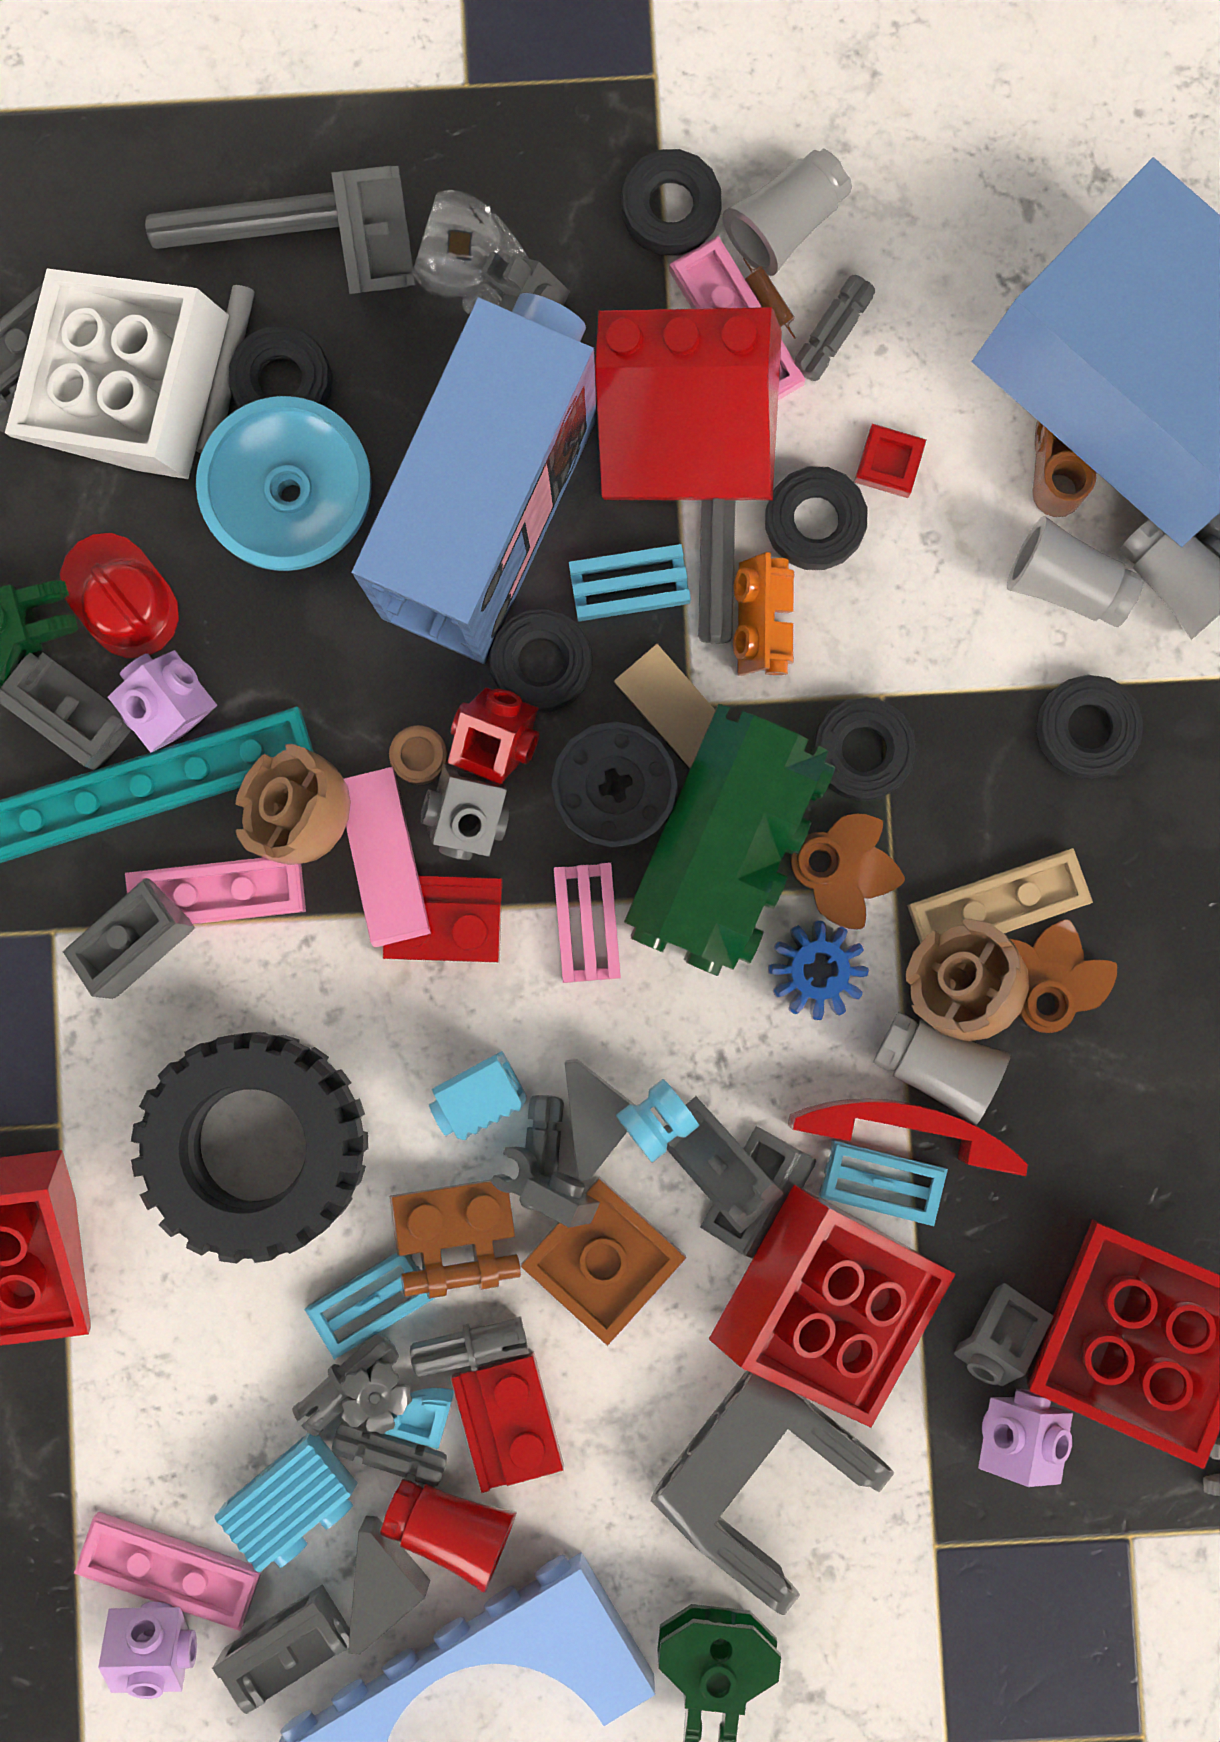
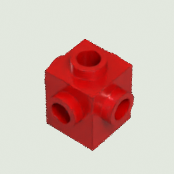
M485 688L469 704L463 702L456 712L451 727V734L454 735L448 763L502 784L520 762L528 764L536 750L540 733L533 730L538 708L522 702L521 698L513 692L503 689L491 690Z

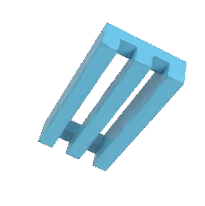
M682 544L569 562L578 622L690 604L691 597L687 584ZM672 562V569L583 583L582 576ZM670 582H675L676 591L590 605H587L586 596Z
M832 1139L829 1161L826 1163L825 1177L819 1192L820 1198L934 1226L948 1169ZM843 1155L931 1177L930 1188L841 1166ZM842 1178L926 1199L925 1209L921 1210L836 1188L837 1179Z
M395 1252L304 1309L334 1360L368 1340L374 1334L381 1332L435 1299H428L427 1293L414 1295L339 1341L334 1331L402 1291L401 1277L332 1319L327 1321L322 1312L401 1265L405 1273L421 1270L413 1261L412 1254L399 1256Z

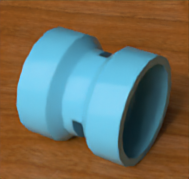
M664 1079L649 1089L648 1098L641 1104H629L616 1114L618 1120L651 1163L666 1153L667 1143L676 1136L686 1137L699 1127L692 1113ZM652 1107L655 1108L668 1125L669 1129L667 1131L650 1110Z

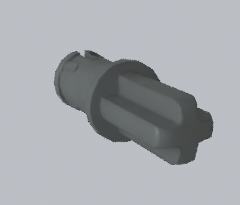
M521 1316L470 1329L469 1324L463 1325V1332L415 1342L410 1346L411 1365L416 1376L419 1377L470 1366L472 1371H477L479 1364L506 1357L529 1354Z
M380 1333L374 1334L341 1366L333 1364L328 1369L329 1376L306 1398L292 1408L297 1421L301 1420L305 1415L310 1417L301 1425L303 1429L313 1436H318L323 1431V1428L343 1411L342 1401L349 1396L342 1391L340 1383L345 1379L346 1372H356L363 1368L370 1378L371 1369L377 1360L381 1362L389 1361L391 1366L394 1365L399 1358L394 1344Z

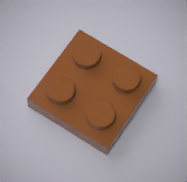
M599 1176L585 1192L586 1195L600 1201L592 1222L570 1228L558 1222L521 1263L520 1267L608 1346L683 1263L686 1255Z

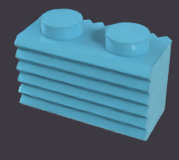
M501 1051L433 1088L432 1091L436 1100L429 1104V1108L445 1136L454 1132L458 1139L466 1140L471 1134L476 1135L482 1128L487 1129L493 1122L498 1123L503 1116L509 1117L514 1110L520 1111L526 1102L527 1095L505 1054Z
M307 1433L234 1496L229 1498L214 1518L222 1526L224 1532L230 1536L231 1541L237 1544L239 1551L244 1553L247 1561L252 1563L254 1570L261 1572L272 1561H275L279 1568H282L307 1546L308 1543L302 1537L319 1522L327 1530L353 1507L348 1498L352 1495L358 1483L319 1435L313 1436Z

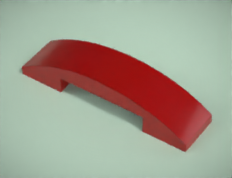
M871 1098L845 1099L810 1106L791 1113L789 1116L788 1126L792 1130L851 1141L855 1118L961 1139L958 1160L965 1164L1022 1176L1027 1174L1028 1164L996 1137L957 1117L909 1102Z

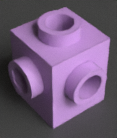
M175 650L155 659H152L149 654H144L135 659L120 672L124 682L108 696L109 700L121 714L124 723L136 733L150 753L183 737L217 706L198 681L195 671L180 658Z
M1016 1389L1015 1397L990 1398L989 1409L982 1422L984 1438L978 1469L1027 1487L1061 1484L1064 1464L1072 1448L1070 1428L1073 1413L1050 1406V1400L1027 1389Z
M147 1602L141 1605L140 1608H110L108 1610L98 1665L110 1692L128 1693L133 1697L141 1699L158 1698L163 1692H182L185 1669L193 1668L196 1660L195 1630H189L180 1607H172V1605L164 1602Z

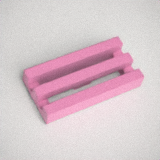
M611 863L554 867L563 983L621 978ZM601 876L608 968H597L589 877ZM578 878L585 970H574L567 879Z

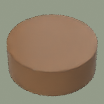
M411 726L400 731L395 736L390 746L389 759L394 771L403 780L411 784L424 785L440 777L443 764L447 765L448 750L441 736L433 729L425 726Z

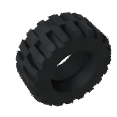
M248 1032L217 1037L216 1040L200 1043L185 1051V1056L179 1061L170 1062L157 1075L160 1080L157 1087L146 1091L139 1105L145 1111L143 1120L133 1124L131 1142L139 1143V1157L131 1159L133 1176H143L148 1191L139 1195L146 1209L150 1210L157 1207L164 1217L159 1226L170 1237L180 1233L187 1238V1249L201 1256L208 1251L217 1253L218 1259L221 1262L237 1264L242 1259H253L254 1263L271 1261L278 1255L287 1252L291 1254L306 1246L329 1228L352 1201L353 1198L351 1196L356 1186L361 1183L366 1168L365 1165H362L364 1152L369 1149L368 1132L363 1131L361 1120L365 1112L360 1098L354 1099L348 1087L352 1082L343 1070H336L327 1062L329 1056L316 1047L308 1048L299 1043L300 1039L284 1034L271 1035L266 1032ZM241 1090H261L280 1097L298 1117L305 1136L306 1155L299 1175L284 1192L265 1200L247 1201L229 1194L213 1180L202 1158L201 1131L208 1112L222 1098Z

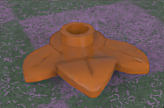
M857 813L841 817L827 833L815 832L807 835L799 853L791 855L793 874L802 885L813 889L814 900L819 913L832 923L847 929L858 930L865 927L866 904L864 899L885 895L901 886L905 881L903 873L894 860L875 847L883 829V820L866 814ZM822 851L829 857V867L826 871L816 872L810 867L809 857L812 852Z
M1070 920L1059 921L1045 929L1036 939L1033 947L1019 940L1010 939L1015 944L1028 969L1029 991L1019 1015L1023 1022L1031 1029L1042 1033L1058 1032L1071 1023L1076 1012L1099 1007L1110 994L1117 977L1116 962L1108 960L1084 961L1080 938ZM1043 993L1050 994L1055 1001V1008L1048 1015L1040 1013L1036 1005L1038 997Z

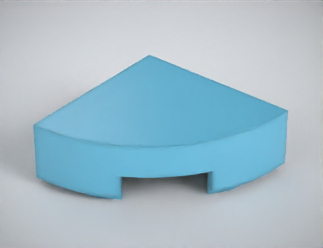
M425 1388L410 1393L412 1402L406 1406L402 1415L392 1413L395 1427L384 1434L439 1449L455 1390Z

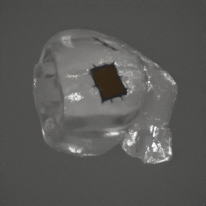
M447 189L436 194L412 274L430 294L443 299L462 297V308L471 314L478 297L499 306L505 295L501 289L488 281L481 273L491 251L499 254L508 263L512 255L518 256L521 259L529 258L509 228L489 205L477 196L463 190Z

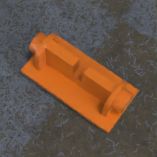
M765 552L739 562V570L734 580V596L738 601V628L734 634L733 651L738 659V676L765 670L766 675H787L788 664L794 663L793 623L774 621L775 612H793L794 570L789 569L788 559L771 558V553Z

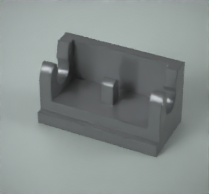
M399 166L332 172L349 294L415 285Z
M29 653L0 688V704L83 766L92 770L103 768L131 731L111 702L44 653L39 657Z
M695 1096L686 1104V1107L698 1122L699 1127L686 1137L676 1136L667 1143V1150L741 1234L784 1194L712 1112ZM668 1125L664 1126L667 1131L669 1129Z
M322 1584L226 1646L212 1669L216 1676L221 1678L240 1710L248 1714L264 1704L267 1699L333 1656L349 1649L350 1628Z

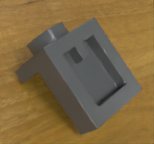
M1004 1283L995 1288L971 1337L958 1344L954 1355L968 1364V1371L977 1379L988 1384L1004 1386L1026 1374L1054 1316Z

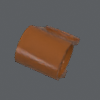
M1037 420L1035 431L1036 460L1032 489L1033 500L1038 509L1044 514L1052 517H1066L1075 512L1093 490L1097 479V472ZM1063 475L1068 477L1075 485L1076 493L1065 494L1060 492L1054 486L1052 476Z

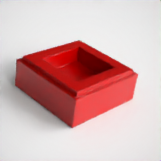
M872 424L854 483L909 498L927 439Z

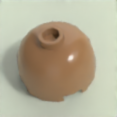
M286 744V750L272 758L264 754L258 758L245 775L236 797V805L244 808L242 818L243 829H237L236 835L247 851L277 863L295 865L315 861L331 851L341 838L349 820L351 800L347 784L332 763L305 748L294 744Z
M973 919L961 920L964 925L952 927L942 934H939L936 930L928 934L913 952L906 971V981L911 985V999L914 1004L912 1005L914 1012L939 1033L967 1042L990 1038L1008 1028L1021 1013L1029 991L1028 969L1015 944L992 924Z

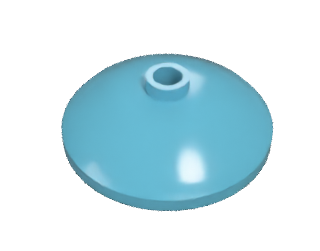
M277 396L264 398L234 411L217 426L209 437L201 453L196 474V491L199 507L206 524L217 540L243 561L270 570L290 571L303 569L319 564L334 556L350 542L359 530L366 516L371 498L372 479L370 466L364 448L355 432L339 415L329 408L299 397ZM296 485L300 487V495L296 500L292 502L282 500V491L287 486Z

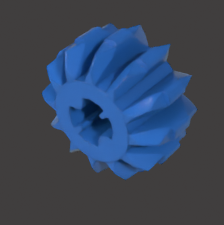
M815 921L813 923L812 942L809 941L805 931L799 925L791 928V937L798 948L795 950L787 943L776 942L774 950L788 958L787 965L779 963L768 965L769 974H787L788 978L787 982L779 984L773 989L774 995L782 997L795 990L797 994L790 1002L788 1008L793 1014H798L805 1006L808 998L811 999L810 1014L813 1020L823 1019L825 999L836 1015L844 1014L846 1008L839 993L843 992L850 998L860 999L863 992L859 987L848 983L850 976H868V967H850L849 959L859 956L864 951L862 945L858 943L842 950L840 946L848 933L844 927H838L832 933L829 941H825L826 926L824 921ZM815 954L823 955L825 959L822 961V964L831 963L832 967L831 977L822 978L820 987L812 986L811 982L814 978H805L803 971L804 964L814 963Z

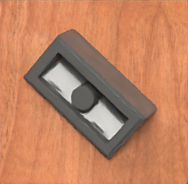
M145 878L62 952L92 997L113 999L123 993L188 936L195 927L190 919L151 879Z
M758 1126L752 1132L744 1150L784 1195L741 1234L714 1203L700 1226L706 1232L752 1259L793 1185L795 1184L803 1188L816 1164L815 1158Z

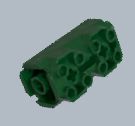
M718 704L624 920V923L634 927L630 939L660 952H664L667 943L687 950L683 959L686 963L715 976H719L722 966L734 970L738 960L748 964L753 960L764 934L763 930L755 927L764 906L772 909L775 908L788 876L777 872L781 859L785 852L791 855L799 853L812 821L803 818L810 799L816 801L817 798L822 799L836 767L825 762L828 750L821 746L812 749L810 754L805 752L804 750L808 743V739L744 711H742L739 719H736V721L726 719L730 707Z

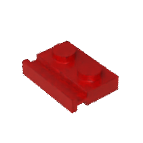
M418 876L431 934L383 945V959L500 963L503 880L498 878Z
M534 1352L479 1366L477 1371L470 1370L452 1375L451 1381L455 1390L481 1493L488 1492L491 1488L502 1485L510 1486L564 1471V1462Z

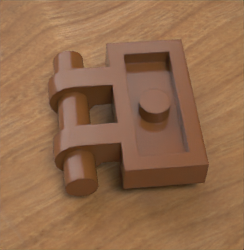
M492 1179L390 1195L397 1255L404 1256L420 1253L423 1270L401 1273L404 1297L427 1293L428 1299L446 1296L448 1289L479 1285L480 1290L499 1287V1281L519 1278L521 1270L518 1255L513 1254L495 1258L492 1242L494 1240L515 1237L509 1193L498 1190L492 1184ZM472 1244L474 1261L443 1266L440 1249Z

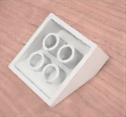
M47 268L5 434L20 440L136 471L188 479L229 315L197 288Z

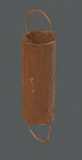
M743 258L751 271V274L745 278V281L761 307H772L780 327L785 325L793 338L796 339L789 327V324L795 317L768 274L762 268L763 266L752 269L745 258Z

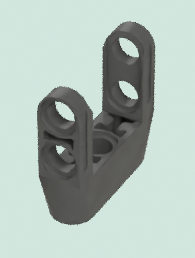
M746 1371L662 1478L650 1501L695 1548L767 1606L779 1614L785 1615L800 1596L798 1590L785 1577L779 1563L720 1517L787 1430H790L858 1486L871 1487L880 1492L893 1476L894 1471L878 1455L807 1398Z

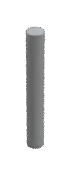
M242 285L232 286L227 308L229 318L196 449L199 453H202L206 442L217 426L228 417L232 398L229 388V364L236 348L245 339L255 293L254 290Z

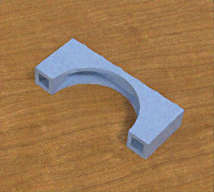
M581 1552L567 1560L565 1555H560L540 1567L535 1573L537 1580L517 1591L514 1586H509L492 1596L484 1605L485 1612L468 1622L465 1621L464 1617H459L443 1626L433 1636L435 1642L418 1653H415L413 1648H408L394 1656L383 1666L384 1674L365 1685L362 1679H358L348 1684L331 1699L333 1705L314 1716L311 1710L299 1714L281 1729L280 1733L282 1736L279 1742H388L390 1733L402 1712L424 1689L450 1673L486 1664H508L526 1667L558 1680L584 1700L596 1714L602 1725L606 1726L655 1695L654 1673L583 1553Z

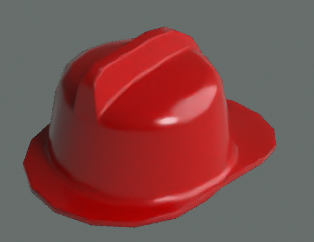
M113 533L93 534L77 542L65 556L60 571V580L65 581L69 594L65 599L95 640L110 653L128 659L139 658L144 654H149L150 656L162 650L171 640L179 621L178 601L169 584L143 551L132 541Z

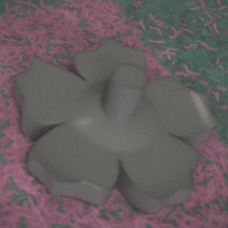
M377 1360L371 1369L370 1378L363 1368L356 1372H346L345 1379L340 1383L342 1391L349 1396L342 1401V1420L346 1421L351 1428L365 1422L367 1431H376L384 1434L395 1427L392 1413L402 1415L406 1406L412 1402L411 1388L405 1384L397 1385L399 1375L392 1369L389 1361L381 1362Z

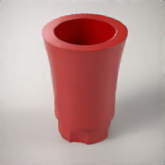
M402 1479L390 1502L380 1534L391 1540L401 1542V1548L438 1564L485 1593L505 1548L517 1512L479 1504L449 1494L428 1484L422 1487L410 1480Z

